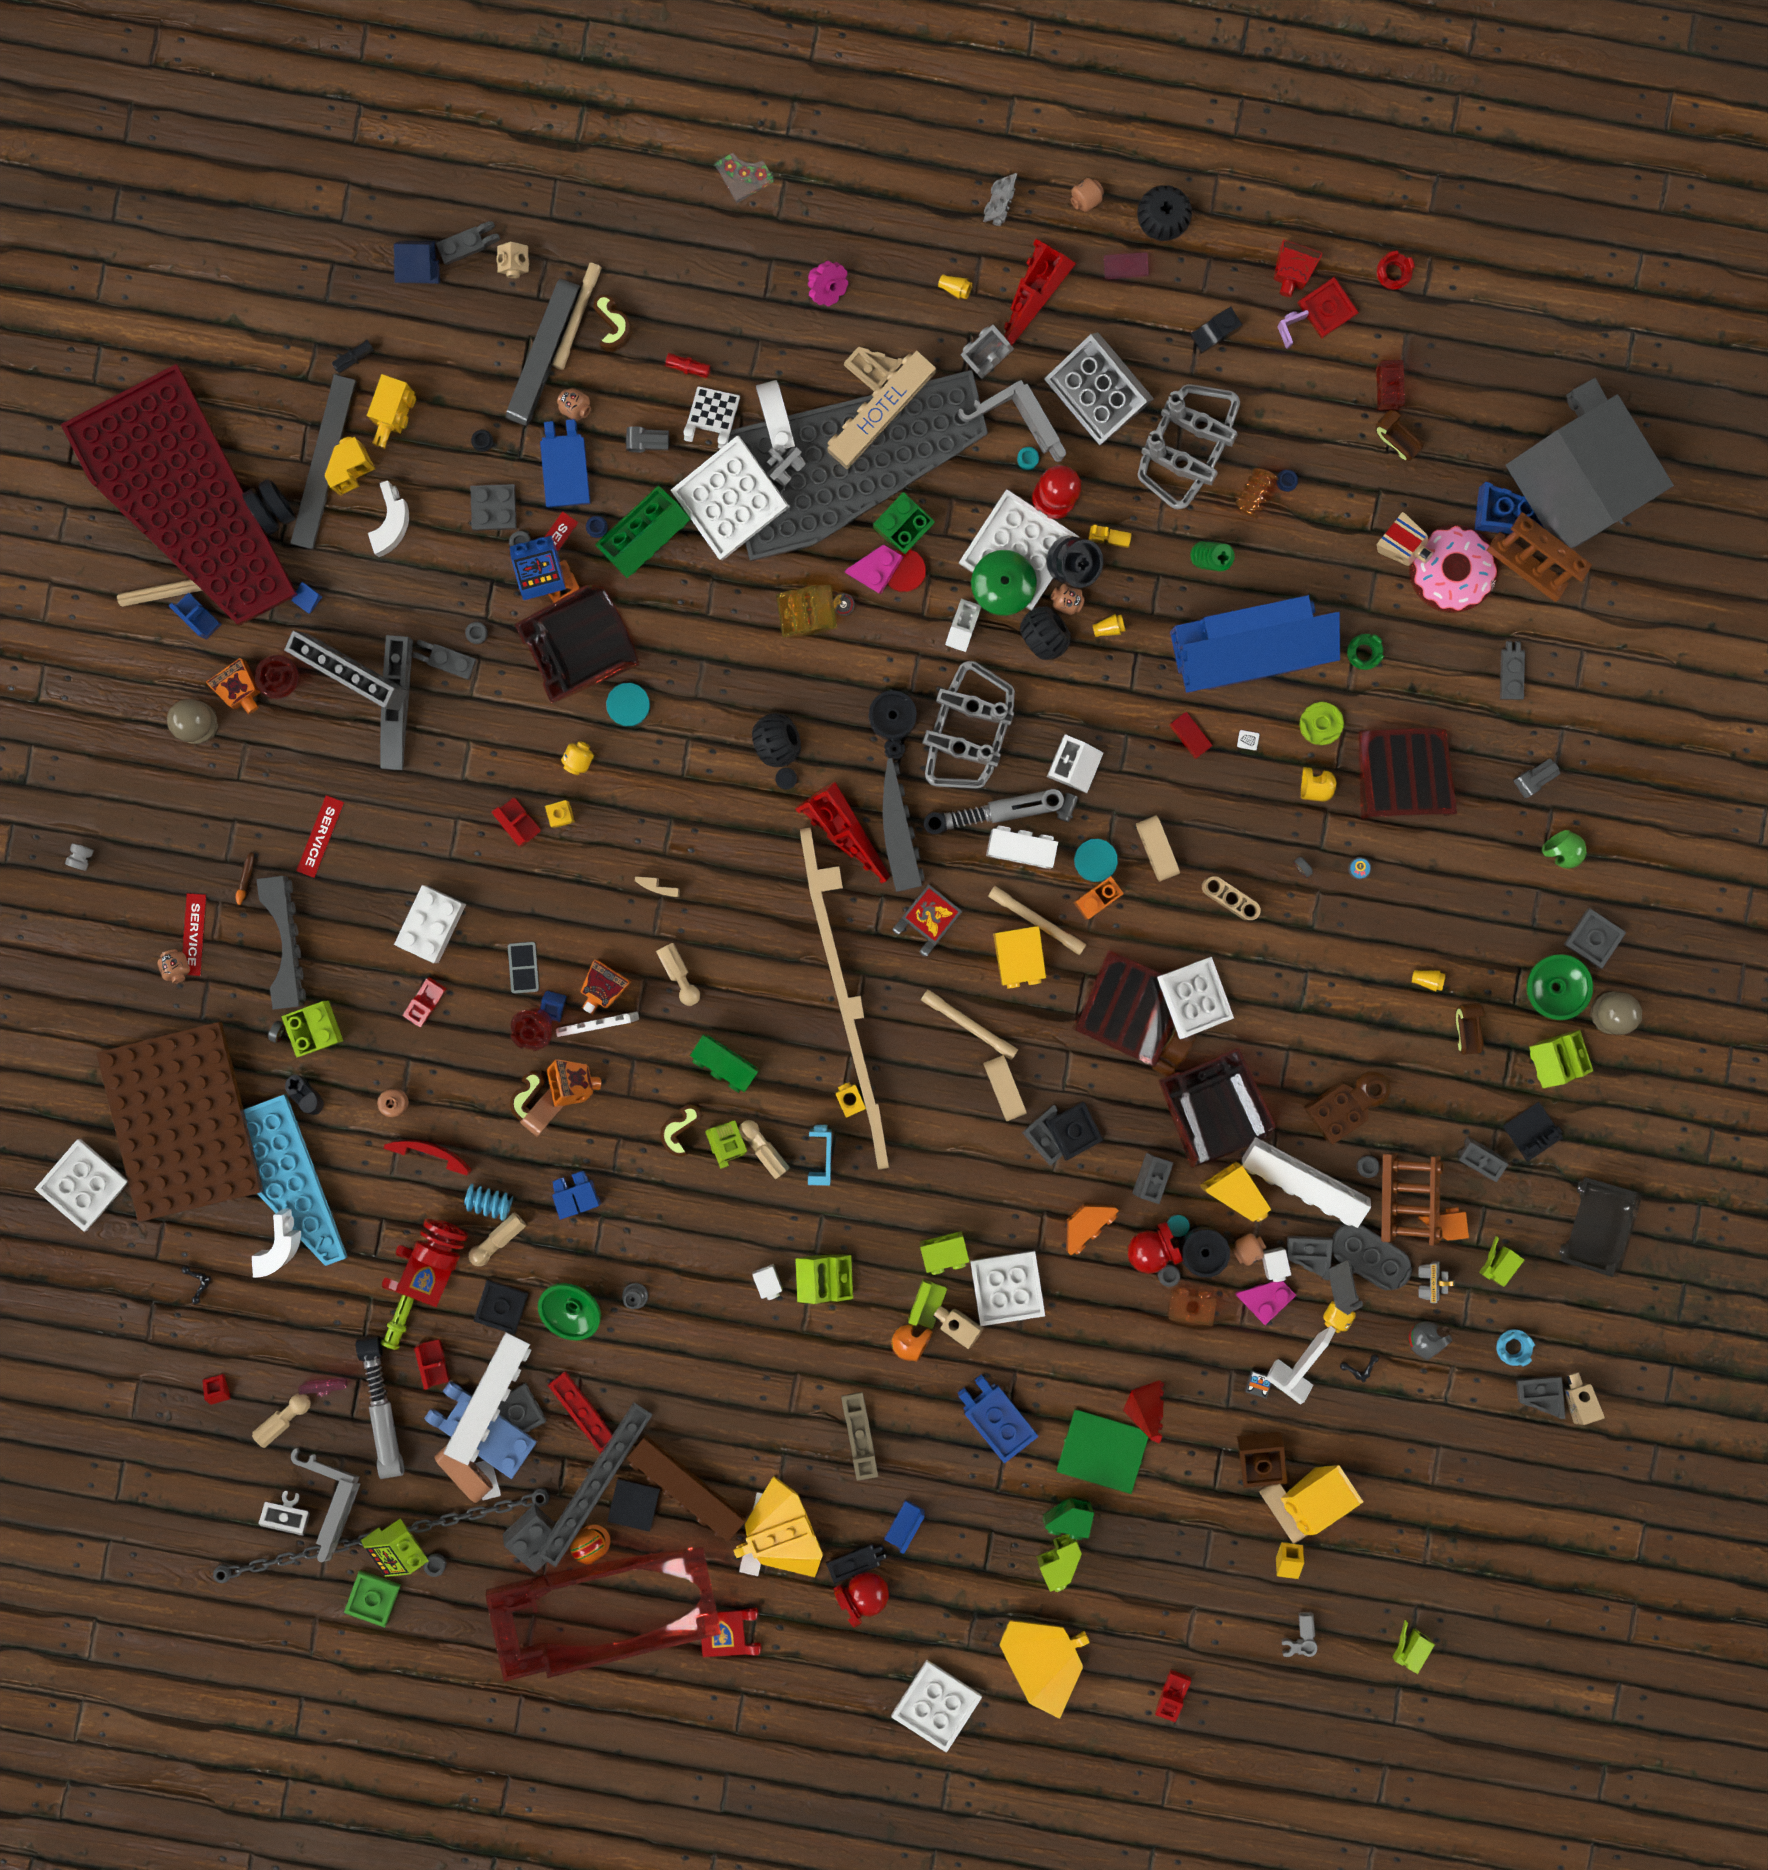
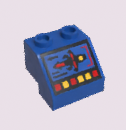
M552 535L510 546L511 560L523 600L566 589L559 554Z

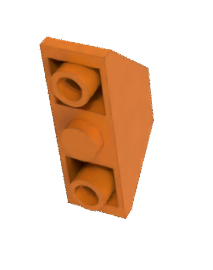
M1083 1204L1067 1219V1252L1070 1255L1074 1253L1076 1255L1079 1254L1086 1247L1084 1243L1090 1238L1092 1240L1095 1239L1102 1232L1100 1228L1106 1223L1108 1225L1111 1224L1118 1217L1116 1213L1119 1210L1114 1205Z

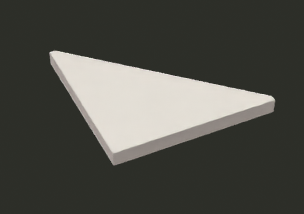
M636 1011L560 1027L556 1029L557 1037L631 1023L639 1020V1015Z

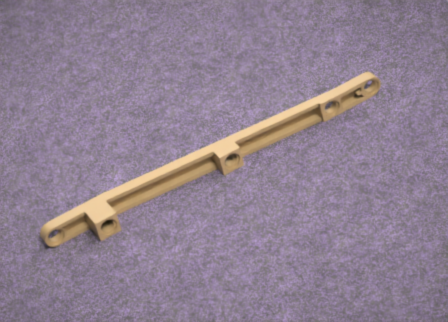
M811 827L800 829L810 894L871 1125L878 1170L889 1168L879 1104L875 1103L854 1021V1019L864 1018L861 996L848 998L822 896L824 891L843 889L840 868L838 866L818 870Z

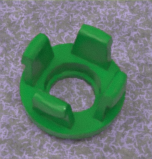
M1361 634L1354 637L1347 647V657L1350 663L1361 670H1369L1376 667L1384 658L1381 638L1375 634ZM1360 645H1367L1371 648L1372 655L1368 660H1361L1357 657L1356 650Z

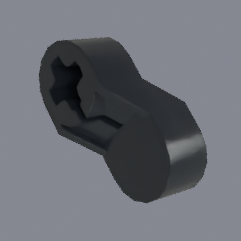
M297 1075L290 1076L285 1083L289 1096L299 1105L303 1112L311 1115L319 1114L324 1106L319 1093L310 1086L305 1078Z

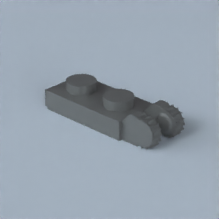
M488 221L478 227L475 226L437 242L436 245L444 264L449 265L500 240L498 234H492L483 240L480 236L495 227L494 223Z
M422 640L417 641V645L430 649L432 652L430 658L413 652V658L426 662L427 665L467 680L470 679L477 661L476 659L436 644L432 645Z

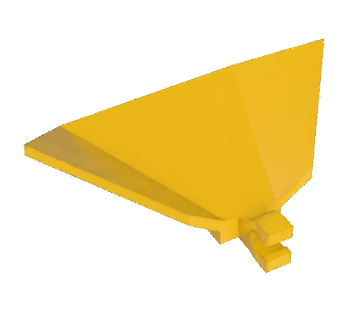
M773 1476L745 1523L747 1543L736 1546L733 1550L735 1556L739 1558L752 1553L754 1559L757 1558L762 1565L815 1577L823 1557L821 1547L798 1493Z
M1009 1620L999 1645L1029 1704L1060 1719L1083 1669L1082 1662L1075 1648L1090 1643L1088 1636L1083 1631L1070 1638L1062 1626Z

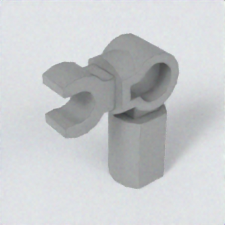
M1312 1612L1299 1613L1300 1636L1302 1639L1292 1641L1289 1638H1284L1281 1640L1282 1645H1289L1291 1647L1289 1650L1282 1651L1284 1657H1291L1294 1653L1308 1657L1316 1654L1317 1645L1313 1638L1315 1637V1625Z

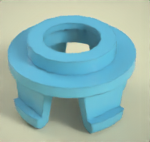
M1512 1329L1504 1332L1499 1337L1496 1350L1500 1359L1506 1364L1526 1366L1532 1361L1530 1357L1535 1344L1523 1331ZM1512 1339H1517L1521 1344V1349L1517 1354H1509L1506 1351V1343Z

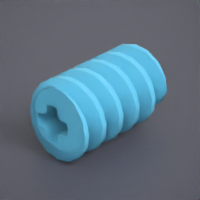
M471 1183L465 1197L464 1206L466 1205L468 1212H471L475 1207L476 1214H480L483 1210L484 1216H488L492 1211V1218L496 1219L500 1214L501 1221H505L511 1208L513 1196L510 1200H507V1193H504L499 1198L498 1190L492 1196L490 1188L485 1193H482V1186H479L474 1191L473 1184Z

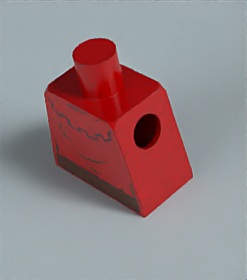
M1283 239L1278 250L1274 280L1282 283L1279 294L1285 297H1292L1294 288L1303 290L1323 253Z

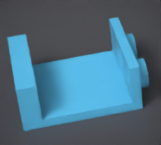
M815 1125L814 1129L810 1128L809 1136L827 1137L826 1172H809L808 1185L830 1186L832 1129H828V1125Z

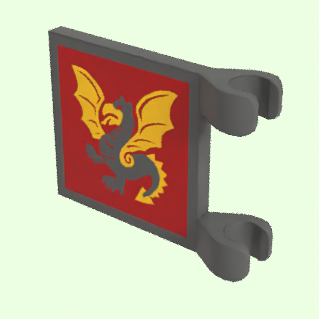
M928 884L892 931L899 935L907 924L928 939L920 950V954L926 957L962 911Z

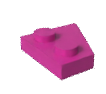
M882 545L846 569L845 573L877 593L882 594L903 556Z
M1270 1281L1267 1284H1260L1254 1286V1288L1235 1293L1264 1325L1297 1296L1283 1281Z

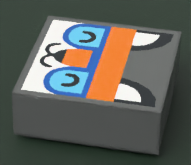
M1251 1370L1245 1392L1267 1398L1271 1382L1266 1379L1267 1375Z

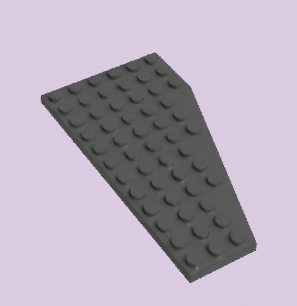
M972 370L928 381L848 470L828 453L829 445L827 443L835 434L838 436L844 430L842 427L850 418L854 419L859 414L857 412L859 407L864 402L869 403L873 399L872 395L787 416L795 444L794 448L797 447L802 452L800 455L806 464L798 472L791 465L785 469L786 473L791 477V480L785 486L780 485L775 480H771L790 507L745 542L750 562L816 545L987 436L988 432L983 414L970 422H964L958 416L959 409H962L965 415L976 412L977 410L973 406L974 401L980 402ZM766 422L731 430L728 443L736 436H739L765 473L777 463L776 461L772 466L767 463L772 457L768 451L773 447ZM792 447L787 448L786 452L781 457H783Z

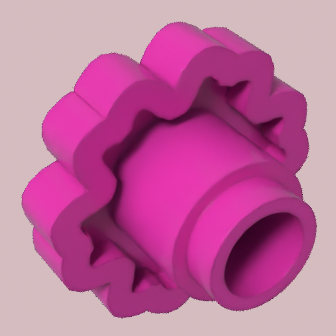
M826 261L821 263L809 273L808 287L811 288L809 296L818 305L825 304L826 306H831L837 303L839 296L844 295L846 292L848 280L845 278L848 272L837 262Z

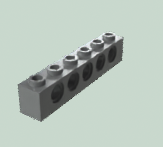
M293 630L284 649L286 652L383 708L399 711L408 693V690L308 633Z

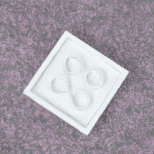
M1212 957L1157 977L1179 1039L1186 1038L1234 1018Z
M77 1139L35 1190L85 1232L128 1184V1180L85 1142Z
M1035 1250L970 1260L980 1326L1045 1316Z
M926 1660L891 1714V1717L947 1753L978 1705L982 1695Z

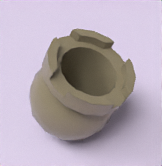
M183 699L176 702L169 709L167 715L168 728L181 741L190 744H201L209 741L218 729L216 712L206 703L195 699Z
M1609 991L1595 998L1591 1005L1590 1016L1596 1028L1603 1033L1625 1035L1634 1031L1642 1021V1008L1638 1000L1632 995L1625 992Z

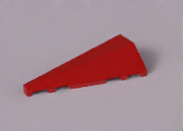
M1035 239L1033 243L1035 250L1032 258L1027 260L1029 267L1026 276L1021 278L1010 308L1013 312L1010 321L1004 325L1006 330L1004 337L1011 346L1076 264L1038 239Z
M836 782L820 789L796 807L795 810L799 814L803 812L811 819L810 823L814 827L818 825L827 833L826 837L851 858L856 857L864 864L863 868L866 871L871 870L880 878V883L886 882L891 877Z
M1160 1380L1132 1390L1123 1408V1411L1150 1440L1156 1443H1160L1162 1439V1434L1158 1433V1430L1163 1428V1424L1160 1421L1163 1419L1164 1401L1160 1399V1396L1163 1397L1164 1395L1162 1390L1164 1382Z

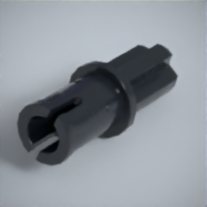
M366 339L352 350L349 348V352L334 360L332 365L338 373H341L355 363L359 364L358 361L375 352V350Z

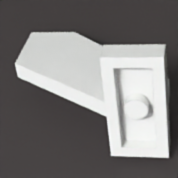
M1330 1326L1318 1333L1292 1369L1279 1359L1276 1360L1266 1379L1299 1404L1304 1403L1313 1384L1303 1378V1376L1328 1346L1336 1329Z

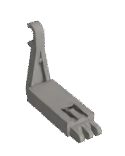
M1022 380L981 404L975 400L973 406L977 411L970 415H965L962 409L958 410L959 418L964 422H970L1012 399L1042 452L1045 454L1049 451L1056 462H1061L1066 455L1059 437L1028 384H1023Z
M296 1448L291 1453V1460L294 1464L339 1481L316 1544L321 1545L317 1556L318 1561H330L360 1487V1483H357L360 1476L316 1462V1454L309 1456L310 1459L307 1463L300 1461L297 1457L300 1451L299 1448Z

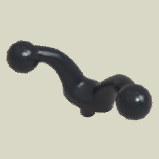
M183 1266L181 1269L183 1274L200 1279L201 1285L191 1299L193 1304H198L200 1302L199 1296L209 1286L208 1281H211V1277H207L205 1273L193 1272L189 1266Z
M1376 1354L1371 1356L1365 1371L1359 1372L1346 1362L1340 1364V1369L1343 1371L1349 1370L1357 1380L1366 1382V1378L1370 1377L1374 1363L1379 1361V1356Z

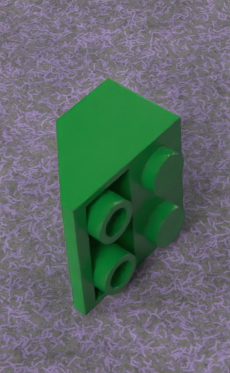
M903 492L873 523V529L888 543L906 554L933 526L935 521Z
M1068 1498L1044 1513L1042 1519L1045 1529L1051 1534L1061 1535V1533H1065L1076 1540H1082V1538L1089 1539L1094 1511L1090 1502Z

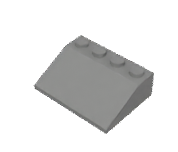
M1098 332L1090 334L1044 378L1099 445L1103 444L1154 400Z

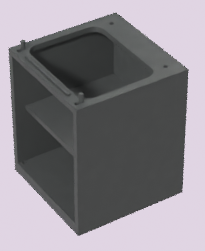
M1618 394L1561 427L1506 464L1507 469L1544 529L1570 548H1576L1617 521L1622 525L1624 523L1623 517L1674 486Z

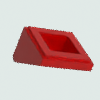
M224 1374L202 1380L204 1400L210 1405L231 1399Z

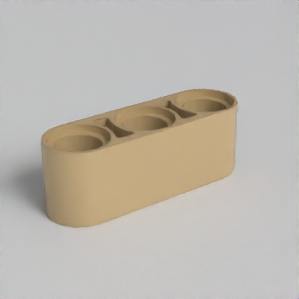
M1157 815L1136 823L1138 833L1158 881L1160 882L1180 874Z
M1209 877L1203 881V892L1240 918L1254 920L1259 917L1261 913L1259 904L1221 878ZM1211 880L1216 881L1218 884V889L1214 893L1208 889V883ZM1230 892L1236 896V901L1232 905L1226 901V896ZM1248 904L1254 908V914L1251 917L1246 916L1244 913V908Z
M1004 1055L984 1062V1067L1006 1122L1027 1114Z
M1280 1484L1268 1485L1259 1491L1293 1544L1307 1536L1297 1528L1296 1521L1286 1511L1284 1503L1280 1499L1286 1492Z

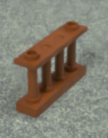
M1523 512L1519 514L1512 525L1511 530L1513 532L1509 536L1499 532L1486 550L1554 602L1560 599L1569 583L1566 581L1574 576L1581 582L1592 566L1590 562ZM1520 537L1531 544L1525 550L1515 543ZM1537 550L1548 557L1542 563L1532 556ZM1555 563L1566 570L1560 576L1549 569Z
M1397 1153L1383 1154L1381 1242L1395 1241L1398 1235L1429 1237V1245L1434 1246L1442 1239L1443 1231L1442 1227H1439L1440 1174H1443L1444 1164L1441 1161V1156H1432L1430 1163L1400 1161L1397 1158ZM1399 1170L1431 1171L1430 1184L1400 1183L1397 1180V1172ZM1399 1191L1430 1193V1206L1400 1205L1399 1202H1396L1397 1193ZM1399 1213L1430 1215V1228L1399 1226L1396 1224V1215Z

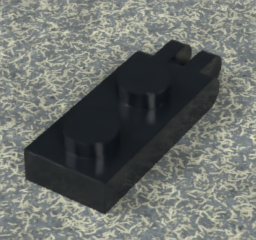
M869 1544L826 1561L834 1584L880 1566V1561L887 1558L886 1553L877 1555L878 1552L884 1550L883 1545L874 1547L873 1544Z

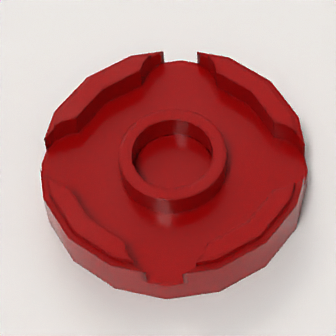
M911 549L906 554L896 550L895 552L902 555L903 559L887 585L897 592L905 593L916 590L925 578L926 566L923 558Z

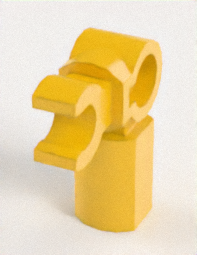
M1093 525L1090 528L1088 540L1095 543L1107 541L1109 545L1128 548L1131 533L1109 530V527Z

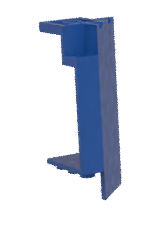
M1308 595L1208 616L1200 621L1175 626L1170 631L1178 673H1182L1186 693L1207 688L1209 690L1339 661L1340 612L1313 617L1315 606L1313 600L1310 601Z

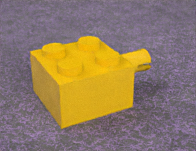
M381 374L367 416L378 426L372 444L385 449L391 431L401 434L402 428H406L409 420L407 414L409 409L413 408L416 396H414L415 392L406 382Z

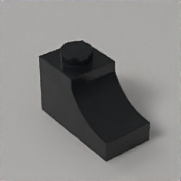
M1229 307L1212 317L1210 321L1192 332L1190 336L1202 354L1237 333L1242 324L1232 307Z

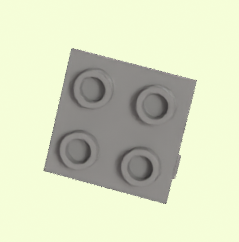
M1016 173L994 182L991 188L992 196L990 202L987 203L984 209L985 217L983 222L994 220L993 224L996 226H1001L1005 222L1007 211L1009 210L1007 204H1011L1015 192Z

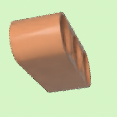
M549 1088L520 1123L537 1137L563 1106L554 1107L551 1089Z
M446 1445L434 1456L436 1462L471 1501L477 1503L493 1489L492 1482L474 1462L470 1461L467 1466L445 1455Z

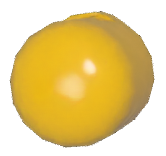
M1303 767L1301 798L1313 801L1330 800L1336 790V779L1333 773L1324 770L1321 776L1315 777L1313 776L1312 768Z

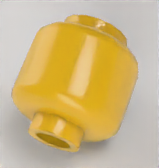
M578 741L577 744L570 743L561 759L564 764L563 768L575 775L585 773L594 757L593 753L589 750L590 746L582 741Z
M1334 1300L1331 1301L1323 1314V1319L1326 1321L1324 1324L1327 1327L1332 1326L1336 1329L1335 1332L1337 1333L1347 1331L1356 1317L1354 1311L1347 1315L1336 1308Z

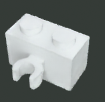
M284 1491L282 1494L283 1506L268 1502L264 1503L259 1520L260 1526L304 1536L310 1513L293 1508L299 1501L298 1493L295 1494L294 1500L288 1501V1491Z

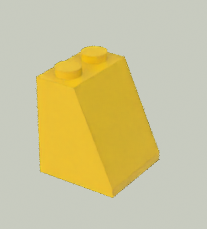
M1039 926L993 933L1001 984L1007 985V989L1020 987V982L1028 981L1029 985L1042 983L1041 979L1046 978Z
M1234 1162L1200 1184V1187L1208 1194L1252 1222L1255 1220L1257 1222L1262 1221L1268 1216L1267 1212L1271 1211V1208L1243 1165L1238 1162Z
M1339 1465L1315 1467L1280 1498L1284 1503L1286 1511L1296 1521L1297 1528L1304 1535L1318 1534L1363 1503Z

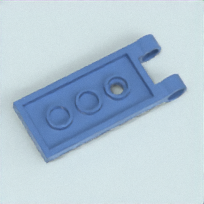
M449 1381L443 1392L450 1398L457 1400V1405L448 1418L444 1417L440 1412L430 1409L424 1419L432 1426L439 1428L452 1437L472 1395L463 1390L459 1385ZM498 1415L495 1422L490 1421L487 1427L490 1432L485 1442L480 1441L477 1447L480 1450L478 1456L512 1479L538 1441Z

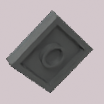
M514 484L470 486L473 531L517 529Z
M1587 908L1564 945L1599 969H1602L1626 932L1592 909Z

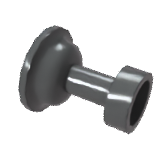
M639 1283L627 1285L622 1293L625 1306L629 1309L643 1307L648 1300L647 1289Z

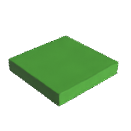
M360 1570L344 1613L385 1628L401 1584Z

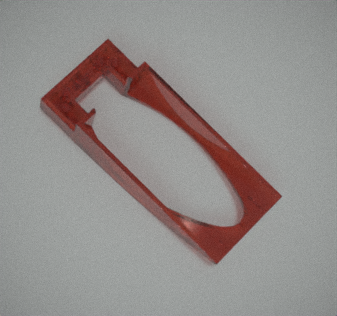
M703 1547L607 1561L486 1589L485 1596L503 1682L546 1672L547 1678L721 1634ZM631 1570H646L688 1579L695 1583L701 1591V1599L691 1611L658 1629L630 1639L591 1646L558 1645L543 1642L520 1648L513 1611L533 1607V1612H537L538 1599L555 1589Z

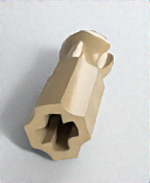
M674 943L657 950L656 952L671 981H677L681 988L679 993L680 1001L687 1006L698 1003L700 991L697 987L689 984L686 978L688 970Z
M745 1120L739 1125L738 1129L742 1139L748 1141L755 1150L756 1156L775 1179L790 1168L772 1144L767 1142L759 1132L757 1123Z
M512 1213L489 1234V1237L483 1243L472 1247L469 1252V1261L475 1266L487 1264L490 1256L499 1248H503L527 1226L517 1213Z
M303 1393L293 1395L289 1405L282 1412L276 1411L252 1432L253 1439L263 1448L268 1446L290 1426V1421L296 1415H303L310 1409V1398Z

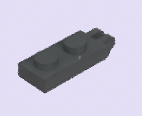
M1506 641L1505 649L1501 650L1500 700L1524 699L1525 650H1521L1520 641H1515L1514 650H1512V641Z

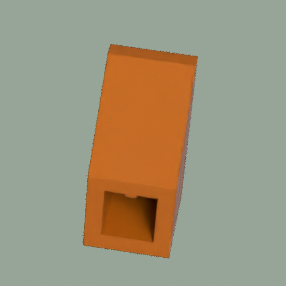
M1110 876L1074 901V904L1084 918L1088 920L1124 893Z
M1459 1207L1445 1208L1446 1211L1440 1212L1439 1227H1442L1443 1239L1449 1241L1469 1238L1465 1211L1459 1210ZM1418 1215V1219L1430 1228V1215Z

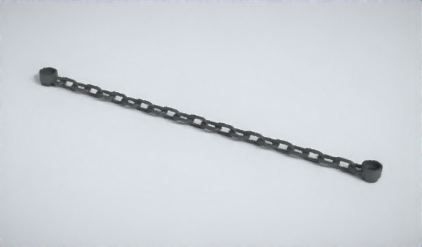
M540 1487L532 1494L525 1495L518 1501L503 1500L496 1502L493 1507L489 1508L478 1506L470 1508L464 1514L449 1513L442 1515L439 1520L435 1521L424 1519L414 1522L412 1526L407 1528L409 1531L421 1533L429 1531L435 1525L441 1524L444 1527L455 1525L460 1519H480L489 1512H509L514 1506L523 1505L529 1507L535 1504L538 1507H542L548 1503L550 1493L546 1488ZM537 1495H542L544 1501H538ZM532 1497V1503L526 1504V1498ZM508 1503L507 1506L510 1508L499 1510L500 1506L498 1505ZM482 1509L480 1511L482 1515L471 1517L473 1516L472 1511ZM454 1516L453 1520L455 1521L445 1523L446 1519L443 1518ZM426 1523L428 1528L417 1530L419 1528L417 1524ZM370 1533L362 1534L358 1539L352 1541L348 1539L339 1540L338 1543L346 1542L344 1543L345 1548H335L334 1552L346 1551L350 1546L356 1544L363 1546L360 1540ZM321 1546L308 1547L304 1552L298 1554L293 1552L279 1554L276 1559L269 1561L265 1558L253 1560L248 1566L244 1567L220 1564L214 1570L213 1577L218 1583H225L230 1578L240 1576L244 1571L259 1572L266 1570L269 1565L273 1564L284 1566L292 1564L296 1559L302 1557L306 1559L317 1558L318 1554L308 1556L310 1555L309 1550L318 1549L317 1553H319ZM292 1555L290 1556L291 1561L282 1562L283 1559L281 1557ZM264 1562L262 1565L265 1567L254 1569L256 1567L255 1563ZM237 1568V1569L235 1570V1572H236L237 1574H233V1570H232V1569ZM220 1571L225 1574L224 1578L219 1576Z

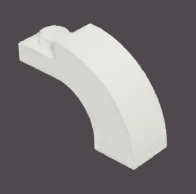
M777 380L756 385L773 449L778 451L781 447L785 449L794 447L790 424Z
M389 481L380 483L387 506L386 519L377 530L368 533L374 554L378 557L386 555L398 546L405 536L409 523L408 504L404 499L397 500L400 498L396 485L392 486Z
M282 1209L273 1215L274 1245L271 1250H261L252 1256L253 1277H263L275 1272L287 1264L297 1252L301 1239V1230H293L294 1218L292 1217L291 1209Z

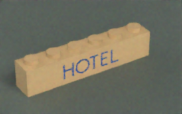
M917 350L913 355L909 353L901 362L903 366L898 371L895 369L887 377L888 382L883 387L880 385L873 392V399L869 403L864 402L857 410L859 414L854 419H848L842 428L844 430L839 436L835 434L827 443L829 445L828 453L847 470L936 373V368Z

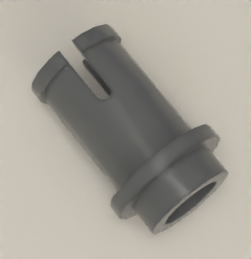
M1065 793L1064 803L1060 810L1056 812L1058 814L1057 818L1065 822L1073 819L1072 813L1079 798Z

